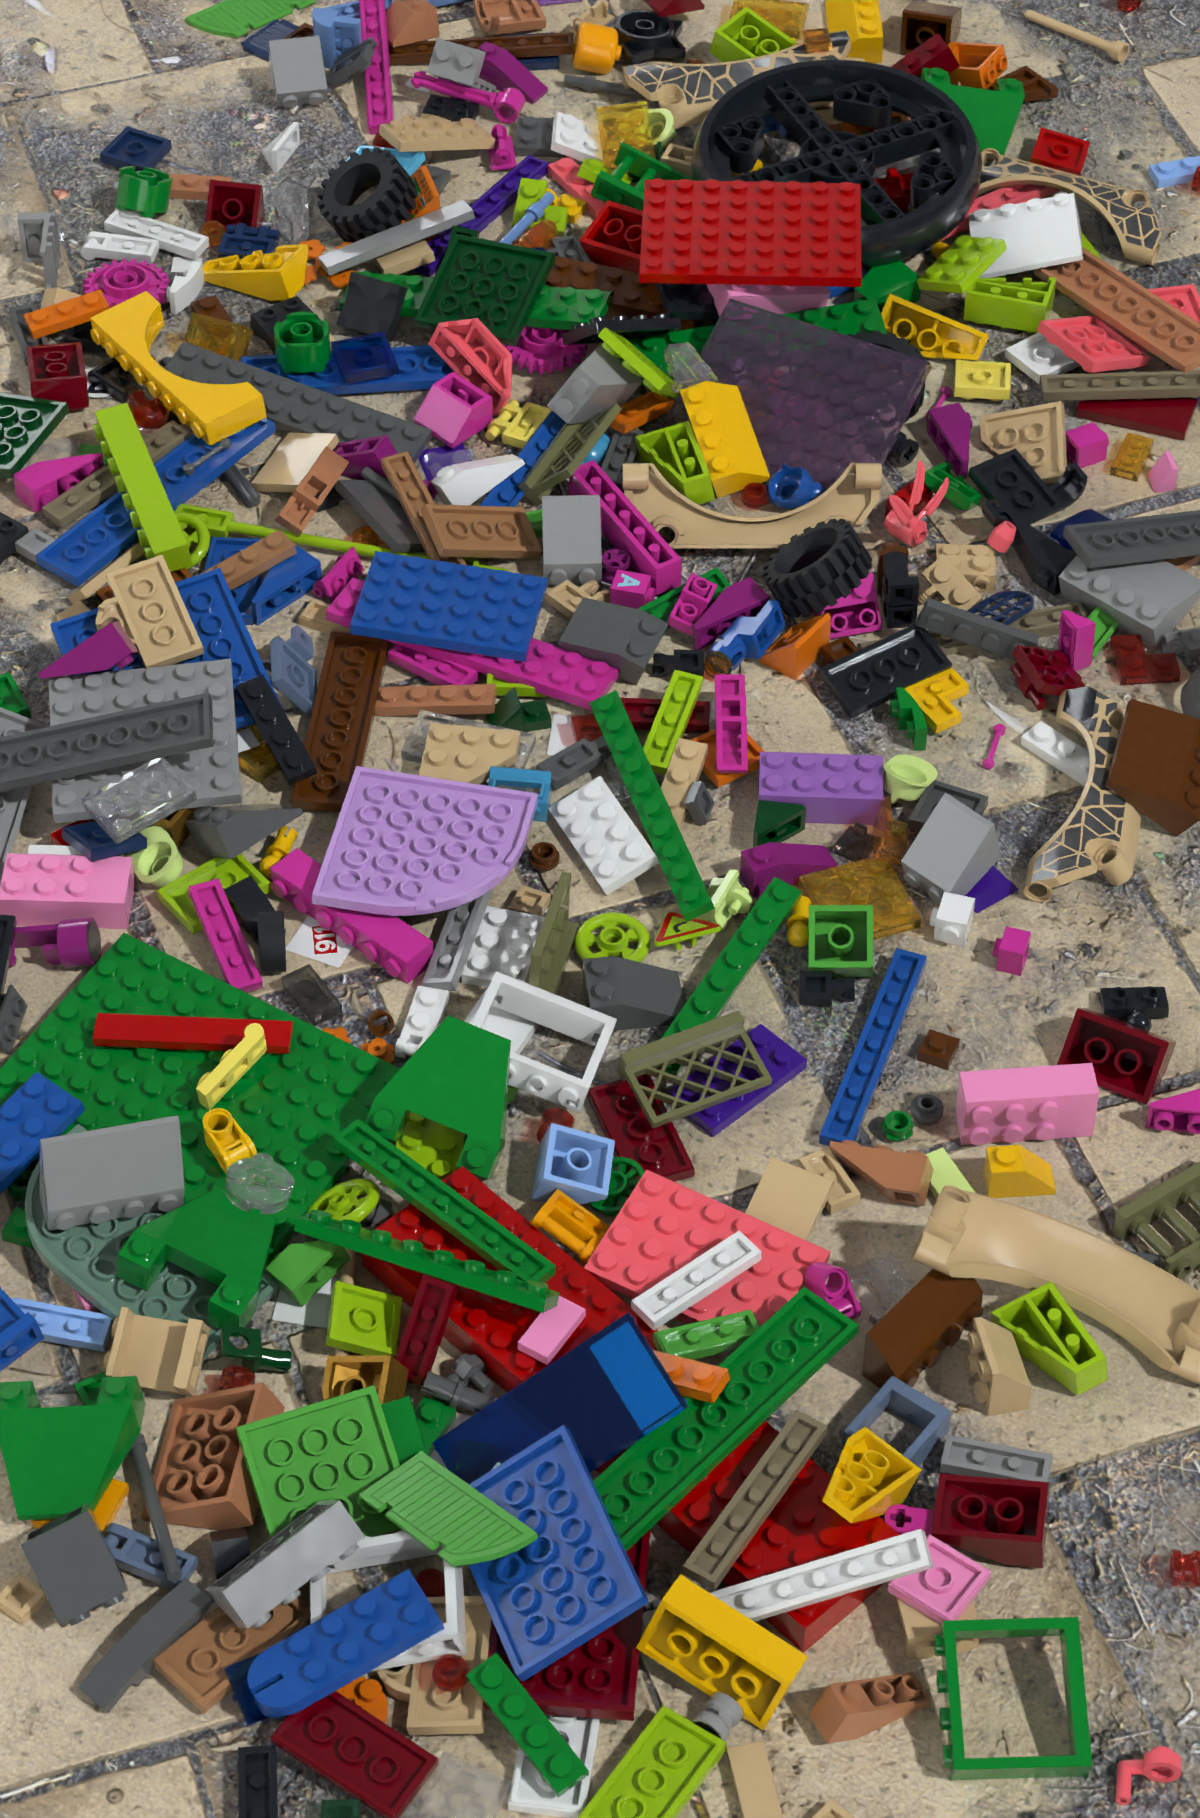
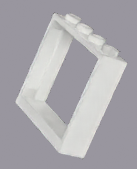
M496 971L472 1025L482 1028L491 1007L495 1006L595 1046L582 1079L510 1051L508 1085L580 1113L617 1019Z
M404 1530L376 1537H363L357 1542L359 1548L352 1555L344 1560H340L338 1557L328 1565L330 1571L327 1574L436 1555L444 1548L440 1546L436 1550L431 1551ZM444 1560L446 1623H443L445 1629L371 1671L467 1654L462 1565L453 1567ZM326 1575L314 1583L310 1581L311 1624L327 1615Z

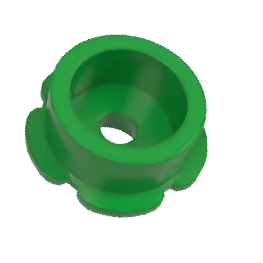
M903 1111L890 1112L881 1124V1130L883 1133H886V1138L889 1140H907L913 1135L912 1129L914 1124L911 1117Z

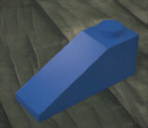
M296 546V554L270 568L252 600L254 624L260 625L313 590V584L322 578L321 562L299 546Z

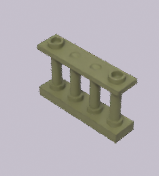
M1200 1161L1116 1210L1113 1233L1120 1240L1132 1234H1139L1165 1260L1164 1270L1178 1279L1185 1278L1192 1269L1200 1265V1234L1174 1210L1184 1203H1190L1200 1213ZM1158 1218L1165 1219L1190 1245L1176 1253L1148 1224Z

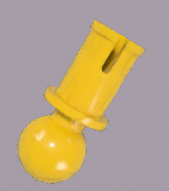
M288 826L281 827L273 844L267 847V856L261 860L259 865L260 872L264 877L271 879L270 868L289 854L294 841L298 837V833L293 828H290L286 836L285 833Z
M801 896L787 920L788 930L786 937L788 943L793 947L801 948L809 943V905H811V900L806 896Z

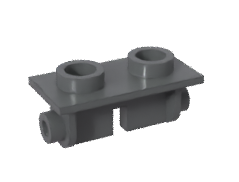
M9 985L7 993L3 994L0 1009V1047L3 1048L7 1055L11 1053L28 1007L13 985Z

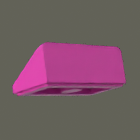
M1065 609L1061 612L1057 650L1063 652L1068 657V662L1072 668L1078 671L1090 666L1092 663L1096 624L1090 619Z

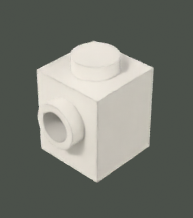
M944 892L939 908H933L930 918V926L935 927L933 940L965 946L973 921L975 898Z

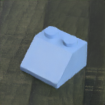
M551 1123L539 1143L531 1199L546 1203L558 1188L578 1204L605 1200L609 1191L615 1140Z

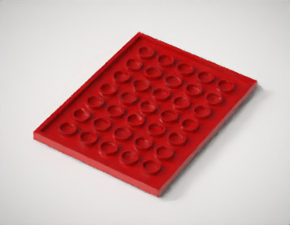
M659 178L645 180L639 283L861 287L860 184H853L851 182L825 183L821 181L799 183L797 181L771 182L767 180L761 182H745L743 180L717 181L713 179L707 181H691L689 179L663 180Z

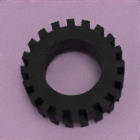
M374 147L371 152L369 148H364L360 155L356 151L349 154L350 159L348 161L340 160L338 162L340 167L336 170L332 168L328 172L329 180L323 179L321 183L324 190H318L317 197L320 199V201H317L318 208L344 242L354 243L400 225L402 219L407 221L411 216L408 210L415 208L416 202L413 199L417 198L416 184L396 157L386 149L382 151L381 148ZM378 185L369 198L353 205L365 191Z
M836 518L830 519L827 524L822 521L817 523L814 528L810 526L803 530L804 533L799 536L795 534L790 538L791 541L789 543H783L779 546V552L772 553L769 557L770 562L764 564V571L761 572L762 579L776 601H779L781 609L787 616L790 617L792 615L793 618H799L801 614L803 617H807L813 611L816 613L822 612L825 606L830 605L832 607L838 603L836 600L850 595L852 588H858L862 584L860 579L868 576V570L872 568L873 564L871 561L873 560L848 521L846 522L845 519L840 518L838 521Z

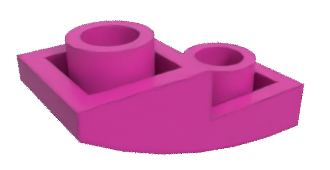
M691 572L669 616L668 625L693 637L694 625L705 613L718 585Z

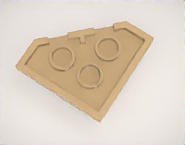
M1062 401L980 416L981 442L999 456L1016 448L1045 484L1057 482L1064 474L1067 467L1065 411Z
M430 723L419 775L479 785L489 779L490 766H504L507 768L516 763L521 742V731Z

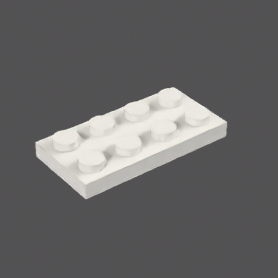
M601 776L548 808L606 896L659 863L657 856Z

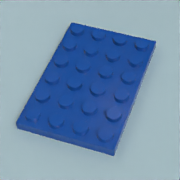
M375 551L350 623V634L526 662L546 594L548 578Z
M564 1424L469 1484L538 1534L537 1540L516 1552L490 1561L469 1564L515 1675L521 1681L527 1680L649 1603L570 1430Z

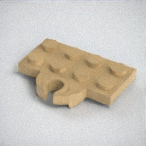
M414 114L404 116L401 121L393 120L390 121V124H380L379 134L399 152L494 149L495 138L486 132V129L480 127L475 120L469 118H462L460 121L452 122L436 115L421 114V118H418Z
M163 555L106 573V578L114 597L105 600L98 606L96 616L97 631L111 622L118 621L139 651L138 653L146 669L173 665L204 654L201 640Z
M482 1595L464 1596L466 1655L405 1665L402 1670L397 1672H391L387 1669L377 1670L381 1683L388 1694L398 1700L409 1702L406 1725L409 1736L484 1733L486 1710L482 1704V1699L466 1679V1675L488 1659L492 1618ZM427 1597L442 1623H446L445 1597Z

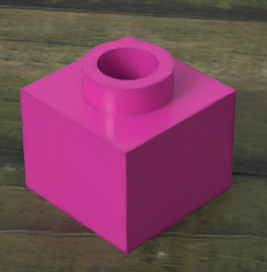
M1006 926L1003 937L996 938L993 956L998 957L997 971L1018 976L1022 975L1029 954L1031 932Z

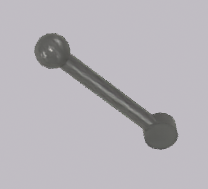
M224 438L220 441V445L194 463L185 464L183 466L184 474H193L196 467L222 449H229L231 441Z

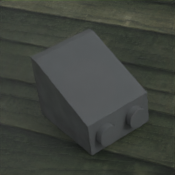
M89 1503L22 1536L21 1547L60 1625L69 1621L71 1626L78 1624L91 1616L89 1610L100 1604L104 1608H108L124 1599L122 1593L128 1590V1585Z

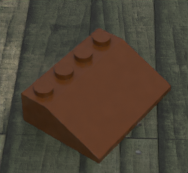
M1131 699L1127 703L1105 786L1175 837L1200 821V720Z

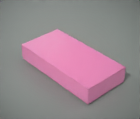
M559 1296L557 1306L544 1313L541 1312L520 1338L518 1350L548 1365L586 1317V1309Z

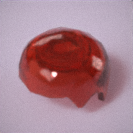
M142 390L130 393L127 403L138 427L157 429L166 424L170 411L159 402L157 397L152 401H148L145 399V393Z

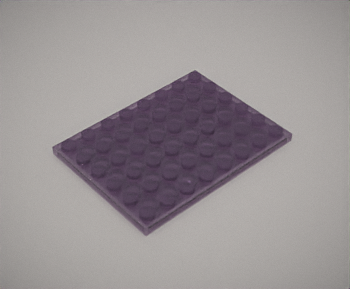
M729 299L682 389L704 381L738 386L770 477L782 469V464L785 463L792 468L802 467L806 469L814 482L820 483L826 490L839 478L850 463H881L883 465L932 367L929 361ZM679 393L661 429L686 421L690 422L681 393Z

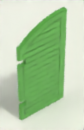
M224 0L186 17V22L210 34L238 38L247 34L249 27L256 30L274 19L278 20L292 14L293 8L301 10L316 3V0Z
M422 1451L359 1495L361 1500L378 1512L389 1508L390 1511L386 1513L385 1517L431 1551L436 1550L440 1546L444 1548L439 1552L438 1556L453 1567L497 1559L516 1552L538 1539L537 1532Z

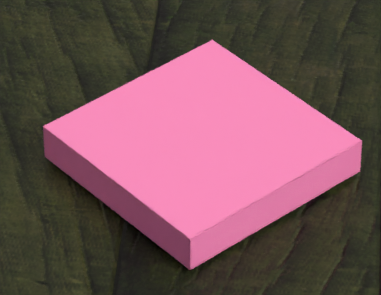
M929 1534L926 1539L934 1568L891 1580L888 1584V1592L942 1625L943 1621L958 1620L990 1580L991 1571Z

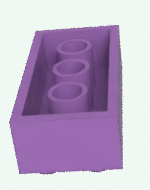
M760 751L758 801L802 804L806 807L805 823L881 826L883 810V756Z

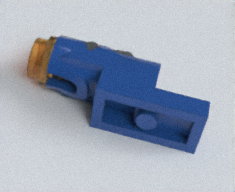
M768 600L756 617H737L723 634L716 637L704 659V670L708 676L715 679V674H730L732 670L739 666L744 658L760 659L786 625L779 601Z

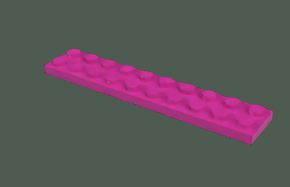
M352 578L326 610V620L350 628V623L365 581ZM533 638L526 662L386 640L442 660L472 668L486 675L487 673L492 674L493 677L509 683H521L534 687L536 692L591 711L589 703L606 695L619 678V668Z

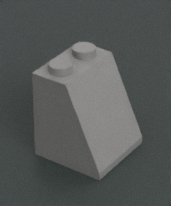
M319 36L269 41V70L277 107L292 108L296 105H319L327 102L328 88Z
M600 344L574 371L547 406L567 424L583 423L615 403L619 406L623 405L643 380L627 370L617 357L612 356Z
M600 495L542 496L543 577L548 578V586H558L565 580H569L576 586L584 585L591 580H595L599 585H602Z
M945 793L901 860L904 879L912 887H920L926 891L929 897L937 904L941 903L944 892L965 896L1001 858L995 825Z

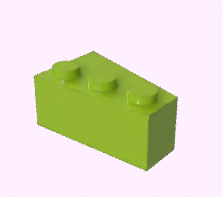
M1048 277V282H1032V278H1023L1022 282H1006V278H978L966 291L963 320L972 321L976 324L995 325L1003 329L1012 328L1032 334L1038 333L1037 329L1040 321L1048 320L1053 308L1057 277Z
M689 421L635 436L640 461L642 463H653L666 481L679 493L699 505L715 500L711 476Z
M1052 1281L991 1312L993 1323L1013 1333L1019 1354L1077 1396L1108 1380L1106 1356Z

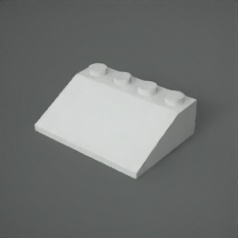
M1059 193L1050 198H1034L1025 203H1009L1000 208L990 210L979 209L969 214L971 237L1003 239L1007 247L1000 257L979 278H993L1083 260L1080 219L1074 193Z

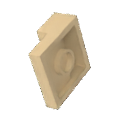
M936 543V560L944 554L979 593H994L996 558L994 556V549L990 545Z

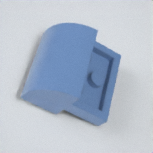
M314 7L312 12L313 35L320 38L324 68L331 69L335 65L334 61L362 43L361 19L339 16V10Z

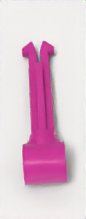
M425 71L415 72L414 78H411L412 85L417 89L424 87L441 94L486 106L488 109L493 110L495 117L500 122L511 124L517 120L525 104L523 93L516 88H506L503 91H499V93H491L439 77H432L426 75Z

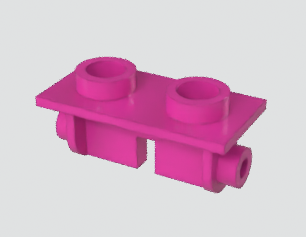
M495 124L491 129V136L495 138L494 149H487L491 170L513 169L516 166L512 137L511 135L507 136L505 126Z
M351 547L344 555H339L336 562L327 571V575H324L313 584L312 591L315 596H328L332 604L352 578L358 579L365 571L354 547Z

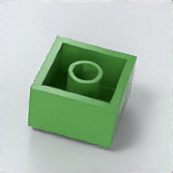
M809 905V971H832V977H873V905Z

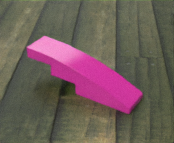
M715 674L717 773H747L745 675Z

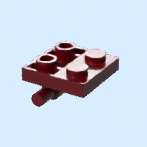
M1017 645L1012 653L1018 662L1010 667V671L1017 680L1016 685L1024 697L1031 700L1037 710H1043L1047 706V702L1041 693L1060 696L1067 689L1085 687L1082 677L1072 668L1068 662V657L1061 651H1049L1036 646Z

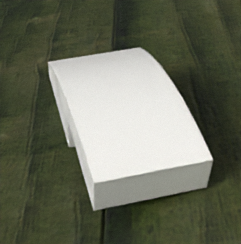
M192 260L188 271H184L183 276H175L172 285L167 287L166 302L170 303L171 314H178L185 309L201 291L204 285L202 261Z

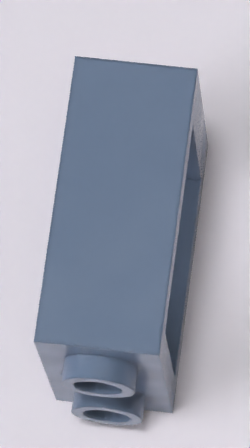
M892 1375L843 1431L842 1450L850 1436L863 1427L869 1429L884 1410L888 1408L923 1430L903 1454V1456L919 1467L949 1432L951 1411Z

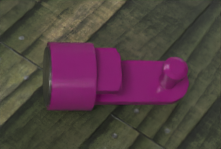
M94 918L61 920L59 924L16 927L8 968L16 965L15 948L43 946L42 955L51 965L62 964L65 968L94 966L99 961L101 954V938Z

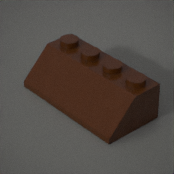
M932 1269L866 1334L862 1376L880 1389L892 1375L913 1387L919 1378V1374L926 1367L932 1368L937 1363L941 1352L947 1346L953 1347L960 1339L962 1331L969 1324L973 1326L974 1318L982 1316L983 1291L975 1278L950 1277Z

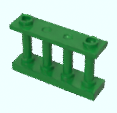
M622 142L614 161L617 168L611 175L602 170L596 177L591 196L605 203L611 201L643 211L645 180L659 178L663 180L689 179L694 181V179ZM627 171L640 177L635 187L621 181Z

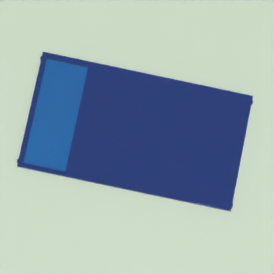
M628 1312L434 1441L433 1444L435 1451L439 1453L447 1469L467 1484H471L491 1471L497 1462L504 1463L564 1424L570 1430L590 1473L688 1408V1405L686 1404V1399L681 1396L638 1328L635 1318Z

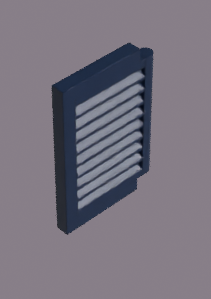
M274 19L242 41L241 45L244 51L269 62V41L283 39L299 26L284 19L280 21Z

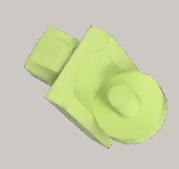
M730 869L724 878L712 879L709 884V893L715 909L699 916L702 920H711L714 923L720 924L721 931H724L733 915L747 913L753 904L749 896L750 891L740 885L738 881L739 871Z

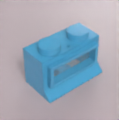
M490 766L488 786L537 793L538 804L533 821L547 822L548 808L550 807L552 797L551 771Z

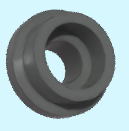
M929 1094L915 1097L910 1106V1112L914 1120L925 1126L935 1124L942 1117L944 1110L942 1101L936 1096Z

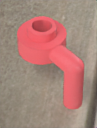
M1160 1746L1145 1753L1143 1759L1119 1761L1116 1773L1115 1802L1119 1805L1131 1803L1132 1775H1144L1152 1781L1161 1783L1178 1780L1181 1777L1182 1758L1171 1748Z

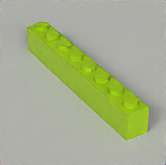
M128 403L95 411L97 423L93 424V430L97 441L102 440L100 441V446L104 458L110 457L107 459L111 475L117 474L114 479L118 492L125 493L122 494L123 503L126 511L132 510V512H129L133 528L140 529L137 530V535L141 547L147 546L144 549L146 558L150 559L163 555L170 572L192 566L188 543Z

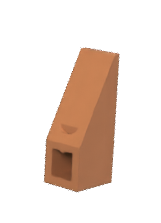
M843 1140L841 1143L830 1141L829 1146L836 1159L889 1200L918 1206L925 1205L933 1173V1167L928 1156L916 1150H907L906 1153L893 1151L884 1145H875L872 1148L861 1146L859 1143L851 1140Z
M910 1672L829 1684L809 1715L827 1744L860 1738L930 1705L932 1700L915 1674Z

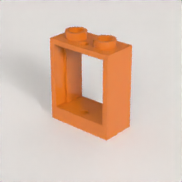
M950 42L948 44L960 67L949 74L952 85L955 82H960L961 86L988 89L1008 68V59L1003 45Z

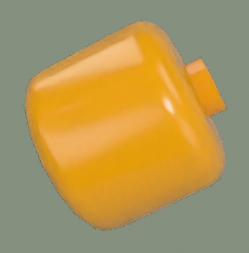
M581 23L577 29L574 41L573 67L587 72L603 75L609 74L615 60L619 61L622 46L618 45L617 30L613 27L593 23Z

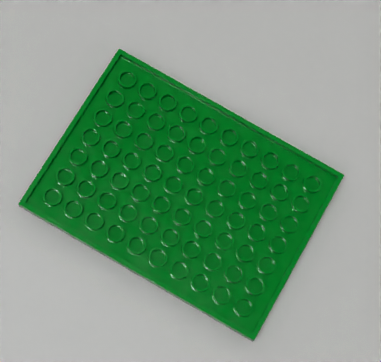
M123 933L0 1068V1106L34 1073L38 1072L81 1101L85 1107V1111L60 1136L66 1135L77 1124L90 1131L178 1115L185 1185L184 1204L219 1188L277 1217L266 1264L267 1267L296 1232L294 1231L296 1218L305 1215L325 1191L332 1188L352 1164V1159L334 1147V1137L357 1118L365 1123L374 1098L400 1068ZM97 1013L293 1021L290 1054L264 1053L212 1108H222L231 1113L243 1132L250 1137L255 1145L258 1159L255 1161L247 1160L234 1167L233 1172L227 1175L205 1143L203 1117L209 1110L199 1103L196 1087L204 1074L207 1072L211 1073L219 1065L220 1059L226 1051L94 1046L92 1038Z

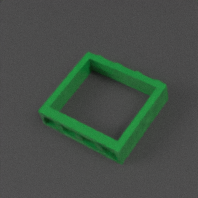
M1079 1617L943 1621L940 1633L934 1634L935 1656H941L942 1670H937L938 1693H944L945 1707H940L939 1720L941 1731H947L948 1745L942 1746V1760H944V1768H950L951 1780L1087 1777L1092 1768V1755ZM1060 1636L1070 1755L965 1758L956 1639Z

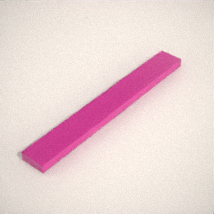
M359 0L362 42L372 37L378 44L373 48L375 51L370 60L372 62L371 65L364 71L368 129L370 135L379 133L380 124H390V121L394 120L385 0Z

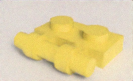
M511 400L499 410V416L488 424L485 437L489 441H494L496 437L502 435V443L523 449L552 410L530 402H526L521 408L518 401Z

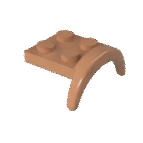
M473 0L478 24L486 35L511 34L513 32L535 31L546 28V18L537 0Z

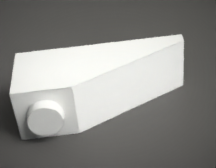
M509 454L454 464L442 468L431 483L445 505L470 506L522 467L525 462L523 459Z

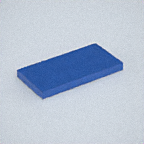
M211 537L204 571L261 539ZM263 573L231 590L245 625H253L254 623L252 600L261 586Z

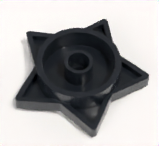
M625 10L623 14L617 17L615 25L608 26L617 30L618 45L622 46L621 53L629 65L653 57L685 58L686 48L678 40V36L682 32L683 21L671 20L667 16L659 17L656 12L649 10Z

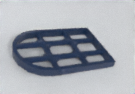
M1003 591L989 596L967 611L974 614L980 612L981 614L979 615L982 617L986 615L994 616L991 619L994 621L1004 619L1001 623L1010 625L1033 609L1034 598L1030 594L1021 591ZM1015 597L1023 598L1022 600L1014 604L1008 602ZM1027 601H1029V604L1026 607L1021 606ZM992 602H993V603H997V604L993 605L992 607H990L989 609H988V608H987V609H983L984 607H986L987 605H989V604L992 603ZM1001 606L1009 607L1002 613L993 612ZM1013 610H1020L1011 617L1007 616Z

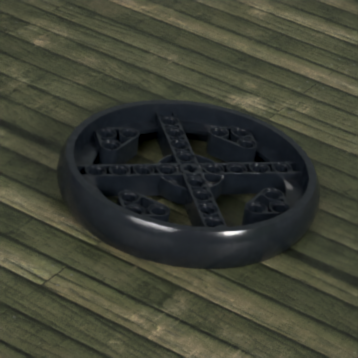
M813 60L793 63L764 71L736 85L722 96L705 116L695 138L691 162L694 181L713 179L717 181L743 180L745 182L767 180L771 182L797 181L799 183H815L821 181L825 183L851 182L853 184H860L861 218L867 224L866 226H861V269L886 265L912 257L940 242L959 225L970 210L978 193L982 176V155L976 133L964 112L950 97L932 84L907 72L880 64L853 60ZM832 101L833 117L836 120L880 130L862 136L845 131H832L809 103ZM892 111L911 118V120L889 126L891 124ZM771 112L801 147L799 155L751 171L764 147L765 122L761 117ZM939 148L942 154L931 150ZM924 153L911 178L909 204L915 210L905 215L874 180L873 174L876 168ZM731 170L742 175L733 177Z

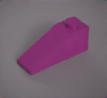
M485 42L477 48V50L486 52L479 78L497 86V90L503 91L506 88H516L523 93L525 101L531 104L536 103L548 93V88L506 49L489 42Z
M959 402L928 410L926 432L946 461L952 465V470L956 476L962 475L967 480L970 429L972 428L970 414L965 412Z
M387 435L342 442L333 449L335 453L349 462L341 475L357 480H366L361 476V472L365 467H369L388 480L381 466V458L398 454Z
M751 577L726 587L694 625L693 648L700 650L713 644L716 637L723 634L737 617H756L768 600H770V596Z
M118 621L111 622L39 672L38 675L43 679L109 670L116 667L120 671L134 661L132 656L139 651Z
M769 842L741 851L740 878L753 898L761 896L774 877L792 886L838 871V865L823 845Z

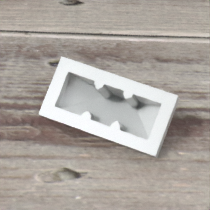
M293 122L261 151L273 172L278 173L300 145L299 123Z

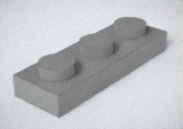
M947 1434L940 1472L965 1476L1048 1482L1053 1455Z

